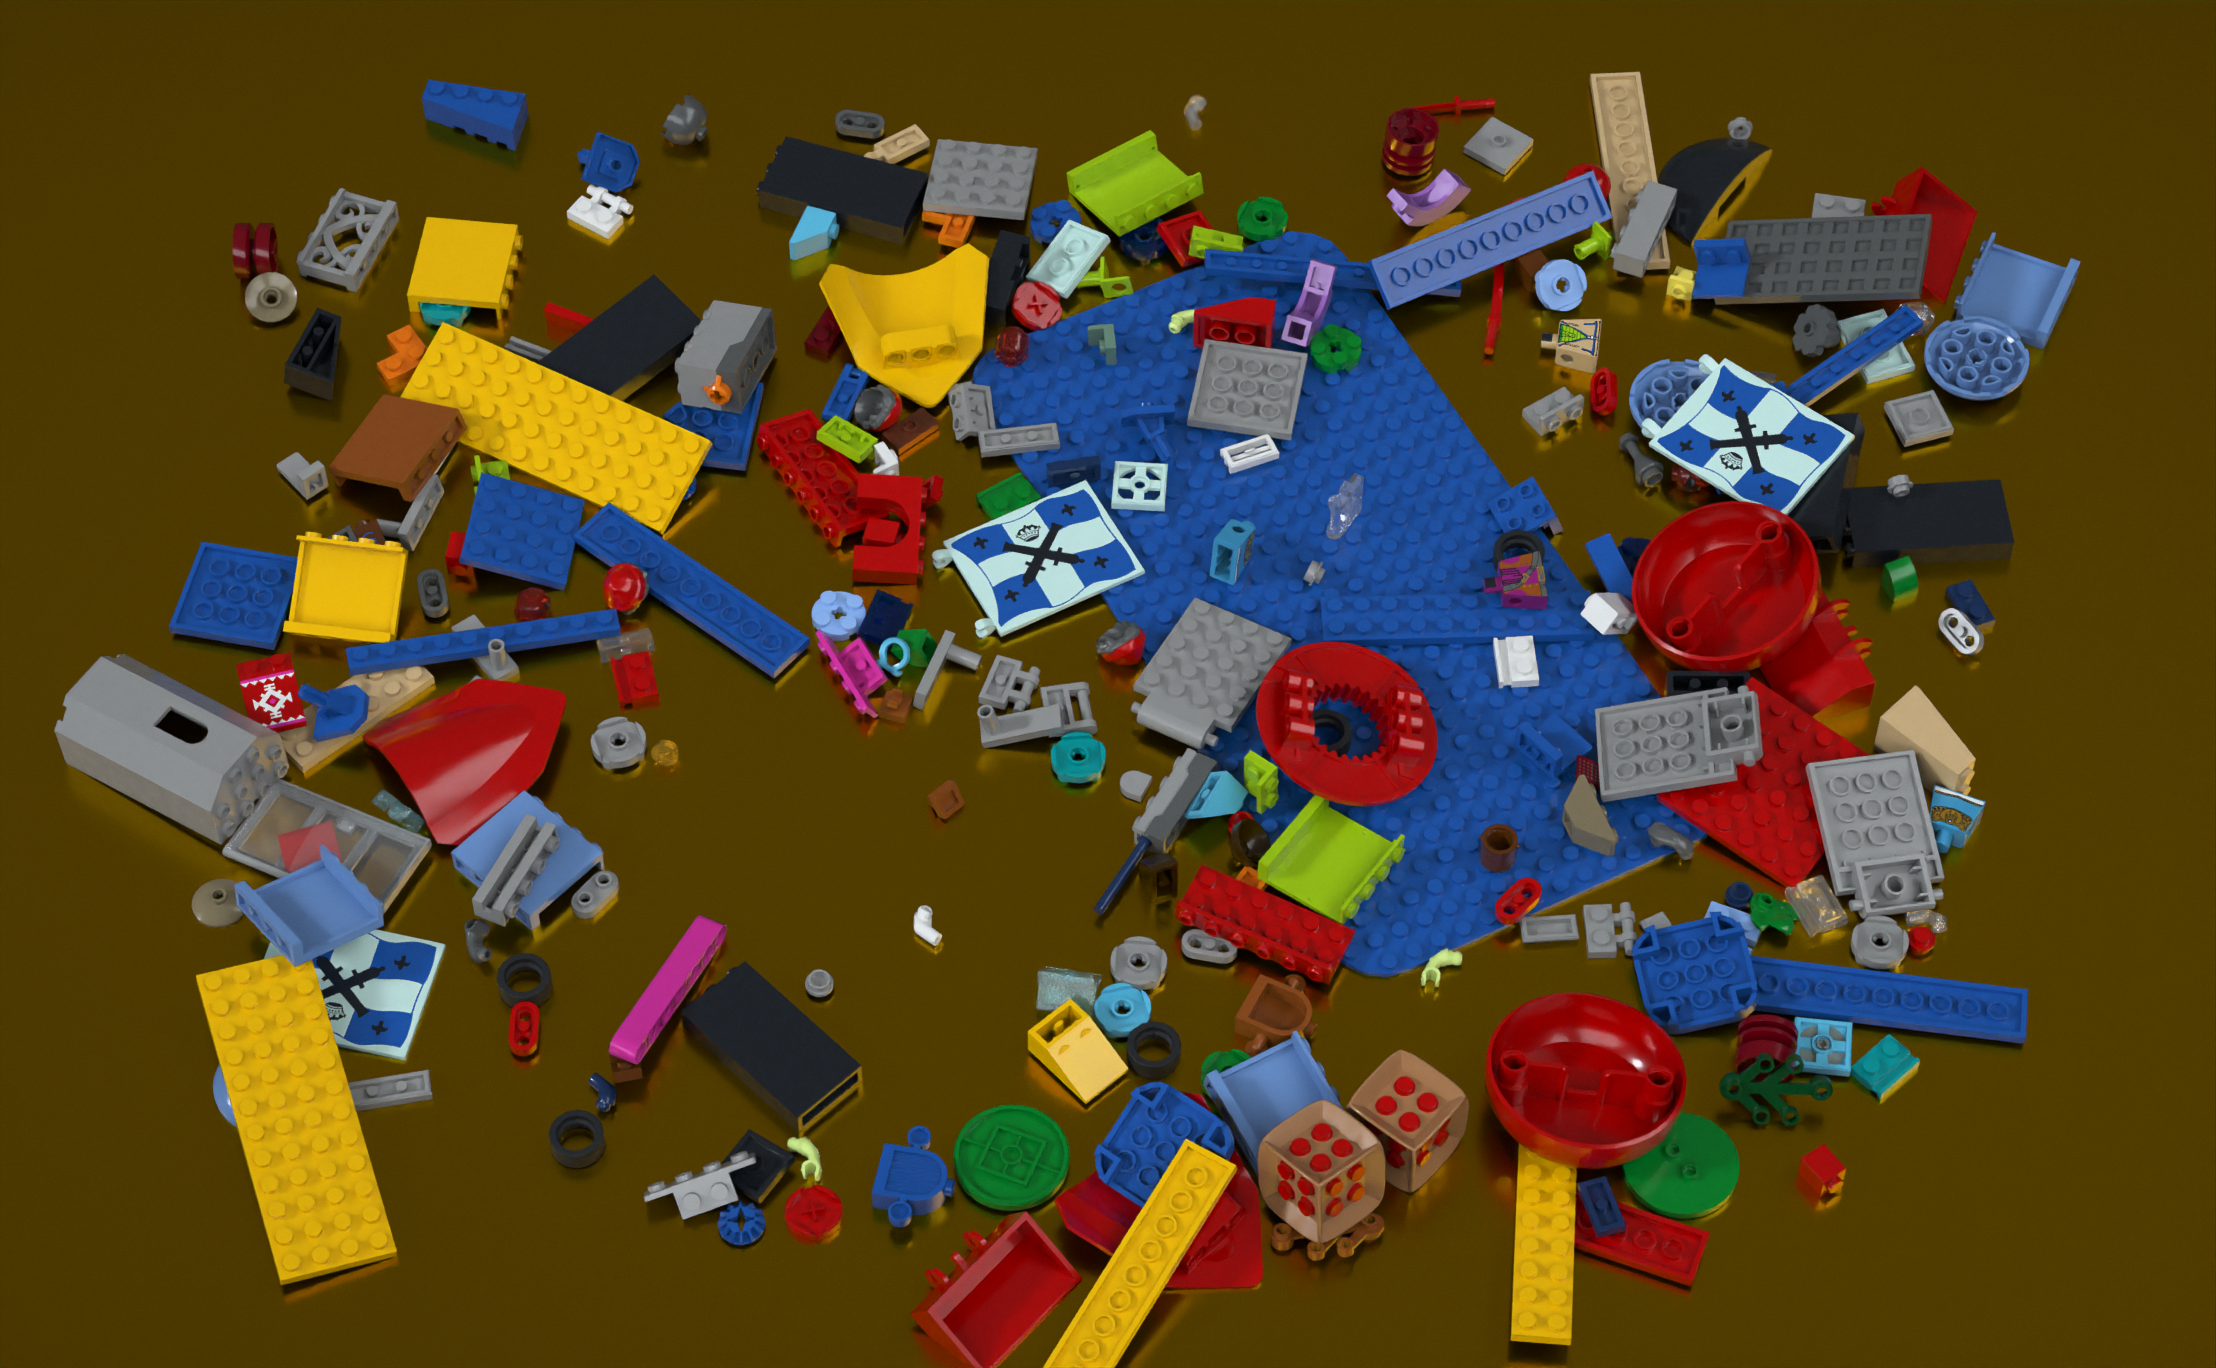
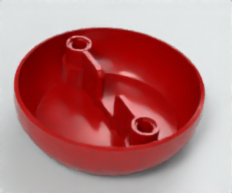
M1742 501L1706 505L1692 510L1669 523L1646 546L1639 558L1632 581L1634 610L1639 624L1651 644L1662 655L1680 666L1694 671H1715L1720 673L1750 671L1762 667L1786 653L1808 629L1816 614L1822 592L1819 560L1813 544L1805 531L1789 516L1774 508Z
M1568 992L1541 996L1515 1008L1498 1024L1492 1034L1484 1065V1084L1487 1098L1497 1119L1505 1130L1518 1143L1537 1156L1559 1165L1578 1169H1602L1622 1165L1636 1160L1653 1150L1672 1131L1681 1113L1686 1094L1687 1077L1685 1065L1678 1048L1670 1036L1654 1020L1636 1008L1612 998L1589 993Z

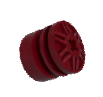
M1403 108L1395 111L1389 117L1386 125L1382 149V159L1385 165L1395 173L1405 176H1417L1427 172L1432 167L1438 141L1439 125L1436 119L1426 111L1416 108Z
M1762 1014L1750 1016L1739 1023L1736 1044L1738 1049L1735 1055L1734 1072L1742 1073L1756 1061L1758 1055L1768 1053L1773 1057L1774 1069L1769 1073L1760 1072L1751 1080L1762 1081L1781 1066L1787 1056L1796 1054L1798 1030L1789 1020L1775 1015ZM1764 1060L1760 1064L1762 1066L1769 1065L1770 1061ZM1796 1061L1791 1062L1789 1065L1795 1067ZM1790 1073L1780 1082H1791L1795 1074Z

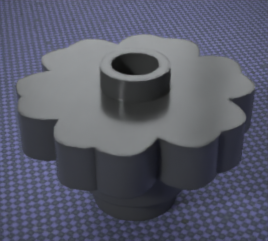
M1815 304L1807 308L1806 314L1799 315L1794 325L1796 334L1792 340L1796 351L1813 358L1821 356L1824 349L1834 348L1839 343L1841 333L1836 327L1837 319L1834 311L1820 304Z

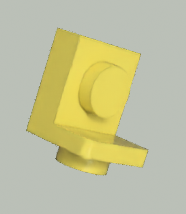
M1677 266L1673 275H1670L1668 279L1666 294L1691 302L1697 272Z

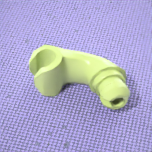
M1185 310L1173 314L1168 325L1169 330L1172 333H1179L1181 328L1189 323H1194V310Z
M1446 948L1430 958L1422 972L1421 985L1425 986L1427 980H1432L1435 982L1434 987H1439L1441 975L1439 968L1450 964L1455 966L1461 965L1462 953L1459 951L1453 952Z
M805 1136L803 1138H790L787 1143L788 1150L790 1152H798L808 1158L807 1161L803 1162L801 1168L803 1179H807L809 1174L815 1173V1181H820L822 1167L818 1149Z

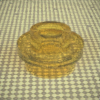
M669 740L659 741L653 746L651 751L652 758L661 765H674L679 758L676 744Z

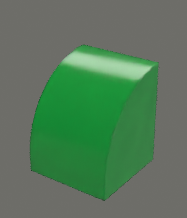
M1909 556L1884 565L1880 584L1893 603L1915 596L1918 593L1917 574Z
M899 630L897 637L903 639L910 648V659L907 664L917 667H928L938 646L928 630ZM894 643L891 652L898 659L902 660L904 656L903 649L899 644Z

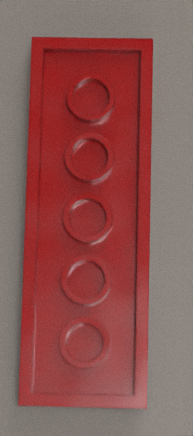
M1576 1189L1574 1248L1692 1287L1709 1240L1710 1232L1617 1202L1626 1224L1625 1231L1597 1238L1579 1192Z

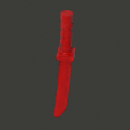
M1454 96V102L1409 108L1424 110L1429 114L1454 111L1455 116H1459L1461 110L1495 108V99L1460 101L1459 96Z

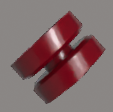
M251 223L235 224L232 251L234 272L237 279H251L255 271L257 275L267 272L277 273L278 241L274 223H259L256 230H254Z

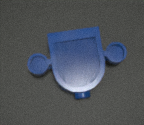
M915 1126L909 1130L907 1136L909 1147L884 1143L872 1189L873 1208L888 1210L889 1221L896 1227L907 1226L912 1220V1214L924 1215L937 1210L944 1203L947 1196L952 1197L955 1180L948 1178L947 1168L943 1160L935 1153L927 1151L931 1145V1133L924 1126Z

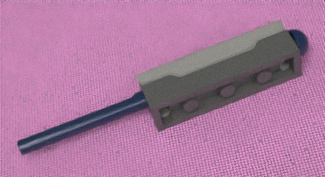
M1188 748L1182 757H1177L1172 773L1169 777L1165 776L1163 778L1158 794L1151 796L1143 816L1136 818L1132 827L1136 847L1093 908L1096 913L1102 915L1146 850L1158 855L1167 853L1188 821L1184 815L1210 772H1217V761L1212 758V754L1207 749L1201 748L1194 751Z

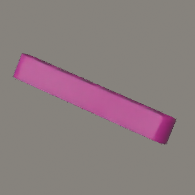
M702 915L697 916L613 1036L609 1047V1054L635 1065L639 1064L722 944L727 931L725 924Z

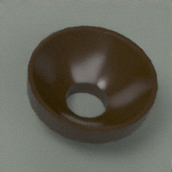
M1250 818L1243 819L1234 825L1228 842L1232 857L1242 865L1253 869L1258 868L1259 860L1271 847L1264 828L1257 821Z

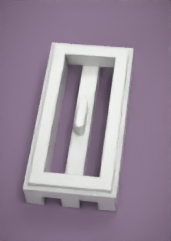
M1266 434L1220 449V456L1222 459L1224 458V463L1229 467L1228 470L1232 474L1278 459L1279 451L1271 436ZM1244 451H1245V453H1242V454H1239V455L1230 457V456H1232V455H1235V454H1238V453H1241V452H1244Z

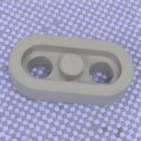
M1949 608L1941 613L1938 621L1939 628L1961 653L1975 655L1982 650L1984 636L1963 611ZM1955 619L1958 620V624L1956 627L1953 626V622ZM1974 637V644L1971 646L1970 640Z
M610 871L595 873L573 895L571 903L574 914L583 919L592 918L597 915L617 895L619 891L617 876ZM584 899L589 900L588 902H581Z
M1192 929L1187 931L1182 937L1181 948L1183 953L1189 958L1226 964L1232 962L1237 957V947L1221 937L1209 936L1204 930Z

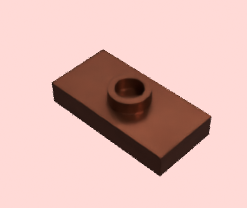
M921 407L882 433V440L900 455L939 429V422Z

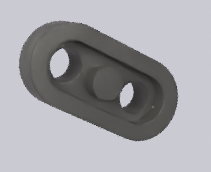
M842 110L835 117L836 129L844 135L875 139L882 136L885 132L884 118L876 113Z
M437 569L423 570L417 577L422 610L429 617H441L449 609L444 576Z

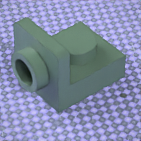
M1098 324L1088 326V345L1099 346L1100 355H1105L1106 365L1117 364L1114 325Z

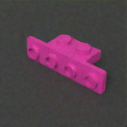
M819 629L815 632L820 640L817 643L818 647L826 656L829 655L832 659L829 664L838 675H842L844 681L841 683L850 695L853 694L857 699L854 701L857 709L863 715L868 713L875 719L879 714L867 696L888 681V678L866 643L860 637L839 652L832 639Z

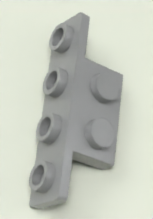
M739 1152L732 1155L729 1162L720 1164L719 1161H715L703 1166L704 1171L692 1174V1171L681 1173L675 1176L676 1181L665 1184L664 1181L653 1183L647 1187L648 1191L644 1192V1200L648 1202L673 1193L683 1220L737 1201L738 1195L729 1172L756 1163L755 1153Z

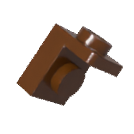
M609 1054L614 1083L643 1078L640 1062L635 1065Z

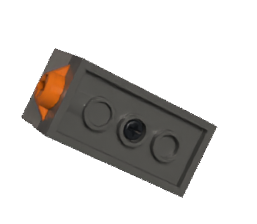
M713 300L709 309L705 310L703 320L695 327L692 338L686 342L681 357H678L675 362V372L678 373L679 379L678 393L681 394L682 405L700 408L707 407L713 410L738 414L743 412L777 351L772 309Z

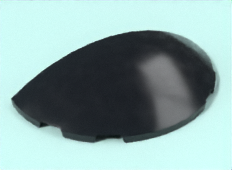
M1718 138L1690 145L1675 154L1663 167L1658 178L1659 184L1677 189L1675 207L1668 220L1669 228L1682 240L1692 245L1718 215L1719 207L1742 181L1745 183L1771 154L1772 148L1744 139Z

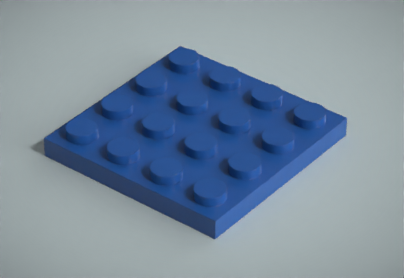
M481 472L459 563L564 591L576 541L573 538V534L578 531L585 500Z
M201 542L169 624L170 633L275 650L284 621L291 607L298 557Z

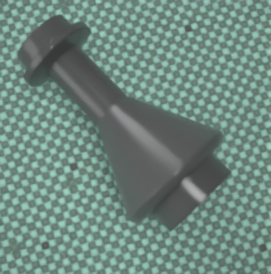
M1632 433L1624 434L1619 439V448L1622 451L1628 450L1633 457L1636 482L1644 484L1646 487L1655 486L1663 478V464L1641 452L1637 446L1639 441L1637 435Z

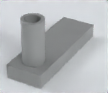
M433 474L414 499L402 523L377 519L383 536L398 538L402 547L407 551L413 552L445 492L438 474Z
M472 615L451 628L452 632L485 628V626L475 615ZM493 639L489 642V655L473 658L491 680L507 681L519 674V667L506 653L504 642L501 639Z
M945 630L916 690L913 707L923 710L947 659L977 670L982 655L953 644L956 633Z
M988 704L980 706L977 711L980 718L981 743L984 749L1064 732L1060 704L1002 716H996L993 707Z

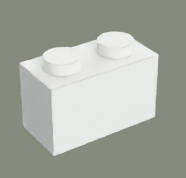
M1621 593L1592 594L1586 600L1585 608L1581 612V615L1603 635L1627 634L1638 620L1633 604Z

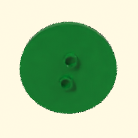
M1001 1105L982 1111L965 1124L955 1141L953 1163L957 1180L964 1191L974 1200L997 1210L1019 1211L1042 1204L1060 1189L1068 1174L1070 1150L1063 1130L1047 1114L1023 1105Z
M1681 1112L1668 1136L1650 1152L1636 1160L1622 1164V1171L1629 1190L1645 1207L1663 1216L1691 1219L1708 1215L1728 1201L1737 1185L1740 1161L1734 1143L1718 1125L1701 1116Z

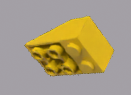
M1071 998L1028 1031V1050L1085 1104L1129 1071V1068L1091 1017Z

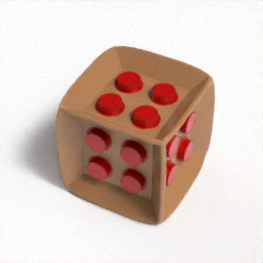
M1400 1049L1390 1055L1364 1081L1352 1096L1345 1111L1367 1127L1380 1141L1385 1155V1180L1395 1187L1411 1193L1421 1187L1458 1146L1466 1131L1469 1102L1466 1094L1452 1080L1416 1055Z
M1324 1099L1315 1101L1282 1121L1262 1139L1258 1151V1183L1261 1196L1275 1214L1304 1237L1319 1244L1330 1241L1360 1222L1380 1204L1385 1191V1155L1383 1147L1378 1138L1367 1127L1341 1107Z

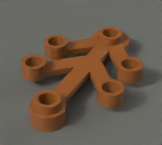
M1370 1213L1360 1222L1330 1241L1320 1244L1313 1241L1310 1242L1307 1246V1255L1311 1260H1321L1325 1257V1252L1337 1241V1254L1341 1257H1349L1354 1254V1249L1364 1239L1374 1240L1381 1235L1384 1230V1220L1378 1214ZM1285 1223L1277 1224L1271 1230V1245L1277 1250H1288L1294 1245V1240L1306 1238ZM1353 1233L1349 1238H1340L1343 1234Z

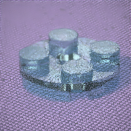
M381 789L371 801L384 812L386 809H389L387 815L398 824L405 821L403 826L413 833L417 834L425 823L424 819L384 789Z

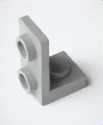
M295 452L277 464L278 471L307 500L329 486L325 466L319 460L310 465L298 452Z

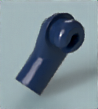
M594 1073L590 1077L588 1084L599 1092V1099L595 1102V1105L599 1110L608 1112L611 1105L614 1106L616 1103V1088L600 1074Z

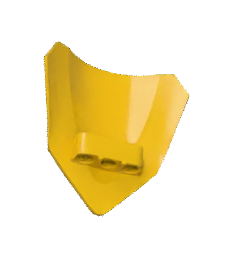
M969 243L954 250L942 260L928 267L904 274L871 275L854 271L845 266L830 264L819 282L820 288L846 339L858 368L883 385L925 408H932L939 404L983 350L989 257Z

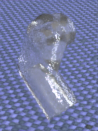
M1200 95L1192 96L1184 109V115L1190 128L1193 130L1202 126L1198 111L1203 110V106L1207 105L1206 99Z
M1931 910L1913 911L1905 914L1908 927L1932 924V931L1934 933L1947 930V918L1943 914Z

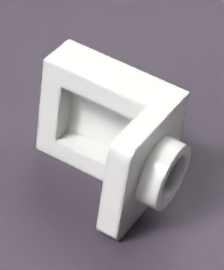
M883 441L874 445L875 463L878 465V468L873 470V474L899 476V461L893 449L889 450Z

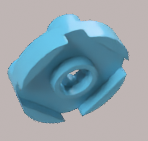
M1112 984L1101 991V995L1094 1003L1095 1021L1109 1038L1128 1037L1134 1028L1142 1023L1149 1022L1151 1017L1150 999L1143 990L1140 992L1132 988L1131 984ZM1119 1006H1123L1126 1010L1130 1009L1127 1014L1117 1013Z

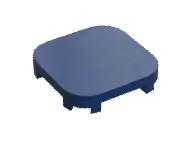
M1710 912L1711 917L1683 924L1655 929V925L1644 929L1645 932L1637 939L1635 945L1632 946L1634 966L1646 1015L1654 1020L1667 1034H1683L1737 1022L1748 1017L1755 1010L1759 1001L1758 985L1744 929L1740 921L1736 922L1733 918L1722 915L1721 912Z
M1160 1081L1150 1082L1141 1087L1137 1086L1130 1094L1133 1097L1101 1145L1098 1144L1094 1155H1096L1095 1167L1099 1174L1098 1177L1106 1185H1109L1143 1208L1185 1139L1230 1161L1234 1151V1136L1230 1127L1221 1118L1185 1094Z

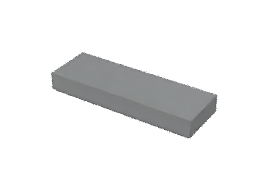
M1056 423L978 431L981 458L1060 449Z
M429 1070L348 1083L356 1112L433 1099Z

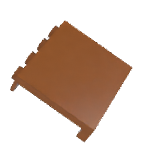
M383 394L328 469L339 487L342 486L347 478L397 488L405 501L413 502L468 427L457 408Z

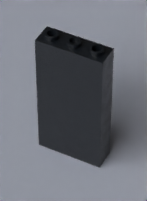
M786 136L782 145L777 146L773 163L768 164L766 177L763 181L759 182L756 195L759 196L761 208L799 218L802 217L807 206L836 213V221L841 229L903 245L924 201L928 184V173Z
M652 275L539 360L537 364L623 401L672 364L678 357H681L686 342L690 341L695 327L700 324L701 320L655 275Z
M1858 413L1822 415L1855 435V438L1787 515L1805 531L1813 544L1816 554L1840 552L1865 428Z
M2000 479L1913 484V487L1909 489L1910 493L1902 497H1895L1894 493L1890 494L1887 490L1889 486L1857 487L1852 490L1843 536L1846 537L1844 545L1845 556L1850 558L1852 568L1884 566L1886 563L1909 556L1913 564L2011 559L2015 542Z
M746 961L738 967L731 968L722 980L717 984L710 985L702 996L695 1001L689 1002L681 1012L683 1028L798 1133L863 1080L862 1066Z

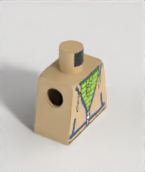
M1602 319L1561 320L1559 322L1558 334L1542 333L1541 348L1556 350L1555 363L1557 365L1594 374L1597 366Z

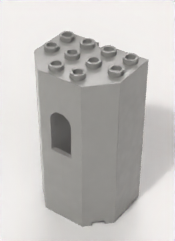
M125 654L117 655L116 658L101 656L66 694L63 706L67 707L64 718L57 721L54 730L67 764L221 845L228 837L235 833L237 826L244 818L251 815L254 809L253 802L257 798L261 800L266 797L278 779L286 775L290 767L279 733ZM169 711H172L208 730V734L201 742L189 744L156 726Z

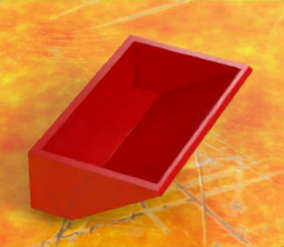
M1920 167L1897 181L1892 197H1881V202L1886 207H1883L1880 203L1872 202L1871 208L1876 216L1932 214L1933 224L1921 299L1945 305L1978 213L1925 168Z
M1823 590L1816 614L1798 642L1776 660L1760 667L1774 692L1819 722L1871 706L1876 683L1863 661L1864 658L1872 653L1868 647L1874 643L1869 638L1851 640L1849 636L1855 635L1858 630L1855 625L1844 627L1840 621L1849 614L1847 609H1845L1851 605L1849 600L1836 599L1829 602Z
M1027 1211L1008 1215L986 1238H983L974 1230L970 1233L966 1231L962 1235L963 1240L972 1252L963 1259L955 1251L950 1256V1259L957 1267L948 1276L936 1267L932 1271L928 1269L925 1272L926 1278L934 1290L910 1315L931 1339L968 1368H997L1083 1280Z

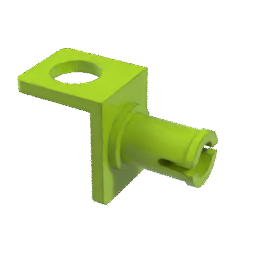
M1597 221L1594 222L1591 237L1574 245V253L1577 258L1583 260L1585 257L1597 252L1604 260L1609 259L1612 249H1610L1611 240H1614L1613 231L1607 232Z
M1105 256L1100 257V267L1098 270L1088 271L1077 285L1078 289L1100 286L1104 298L1133 294V287L1129 276L1109 278ZM1114 284H1123L1126 288L1114 290L1112 286Z

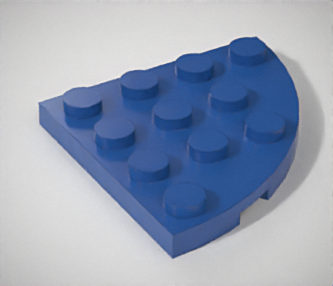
M758 383L741 414L713 410L707 407L700 408L682 405V401H680L663 415V420L712 442L713 445L701 466L746 471L764 384Z

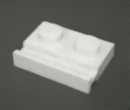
M1533 636L1506 637L1505 640L1493 638L1499 688L1511 685V688L1539 686Z

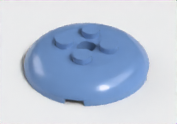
M1976 315L1963 316L1961 320L1953 322L1947 320L1937 326L1929 335L1924 350L1926 368L1932 379L1941 388L1955 396L1976 401L1998 399L2014 391L2027 375L2030 358L2028 349H2025L2020 341L2021 337L2012 328L1998 320Z
M1665 359L1647 366L1637 375L1630 389L1629 405L1632 415L1641 429H1643L1641 426L1642 422L1647 418L1653 420L1661 429L1710 375L1699 370L1701 363L1690 359H1685L1684 362H1670V359Z

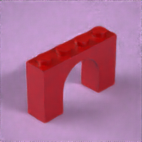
M858 474L856 509L881 510L894 513L904 521L908 532L900 542L888 547L854 545L852 581L916 585L917 575H923V559H918L919 551H924L925 535H920V527H925L926 511H921V503H926L927 487H922L923 477Z

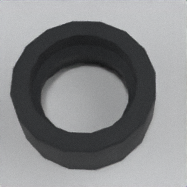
M1508 531L1495 542L1493 565L1496 571L1498 562L1505 560L1503 553L1511 548H1523L1531 553L1540 551L1542 563H1544L1545 549L1543 542L1529 531Z
M1330 709L1314 711L1312 718L1315 721V729L1329 727L1341 734V740L1333 745H1327V751H1337L1338 757L1347 754L1351 746L1352 735L1351 725L1347 718L1339 712Z
M529 953L513 955L505 960L498 969L497 984L501 999L511 1007H514L519 1002L527 1001L534 1003L538 1007L551 994L552 978L549 966L537 955ZM521 971H533L541 976L539 986L527 992H517L510 989L508 980L514 974Z
M1154 1021L1142 1023L1134 1028L1128 1036L1127 1060L1135 1073L1145 1078L1157 1079L1166 1077L1174 1072L1179 1065L1181 1041L1178 1033L1171 1026ZM1158 1039L1166 1042L1170 1046L1171 1052L1163 1060L1149 1061L1138 1055L1137 1046L1145 1040Z
M572 1110L558 1116L551 1124L548 1134L551 1151L559 1163L566 1167L581 1168L594 1163L602 1155L605 1147V1137L602 1123L597 1116L588 1111ZM572 1128H587L594 1133V1141L591 1145L581 1150H567L560 1144V1137L564 1132Z

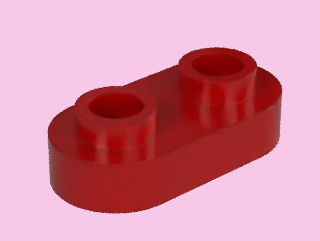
M1606 367L1597 370L1590 381L1591 408L1602 416L1613 412L1618 401L1617 376Z
M1532 878L1518 880L1497 900L1495 905L1497 920L1506 925L1518 923L1540 902L1542 894L1540 883ZM1529 894L1531 895V897H1525L1523 895ZM1506 911H1510V912H1512L1513 914H1507V913H1505V912H1506Z
M519 1002L512 1008L510 1013L509 1046L511 1051L518 1056H528L535 1052L538 1047L540 1014L538 1007L532 1002ZM523 1018H530L528 1021H522ZM522 1042L528 1043L526 1045H520Z

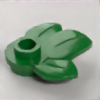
M1755 893L1750 900V918L1760 931L1765 930L1770 925L1790 935L1794 926L1793 921L1800 919V914L1793 906L1784 901L1775 900L1770 894Z

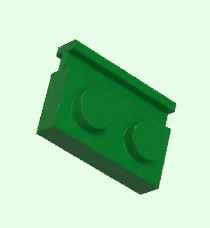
M1021 472L976 494V502L981 504L982 509L991 520L1041 499V496L1029 481L1023 478Z

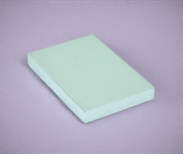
M1068 220L1025 278L1028 283H1034L1035 281L1043 282L1051 286L1059 296L1067 299L1111 240L1106 234Z
M1884 309L1837 321L1836 327L1840 330L1841 339L1845 346H1847L1888 316ZM1901 342L1860 370V373L1866 384L1913 372L1916 365L1903 342Z

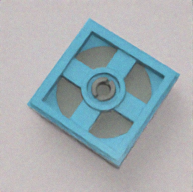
M1795 1017L1794 1025L1798 1030L1796 1054L1801 1056L1804 1064L1801 1072L1849 1077L1851 1072L1853 1023Z

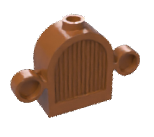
M1262 974L1258 976L1235 1016L1234 1032L1252 1039L1245 1046V1053L1251 1058L1268 1050V1047L1272 1048L1289 1040L1292 1033L1296 1030L1300 1037H1304L1306 1040L1307 1038L1312 1039L1314 1037L1318 1024L1312 1022V1006L1304 994L1305 980L1301 976L1296 974L1289 975L1283 980V983Z

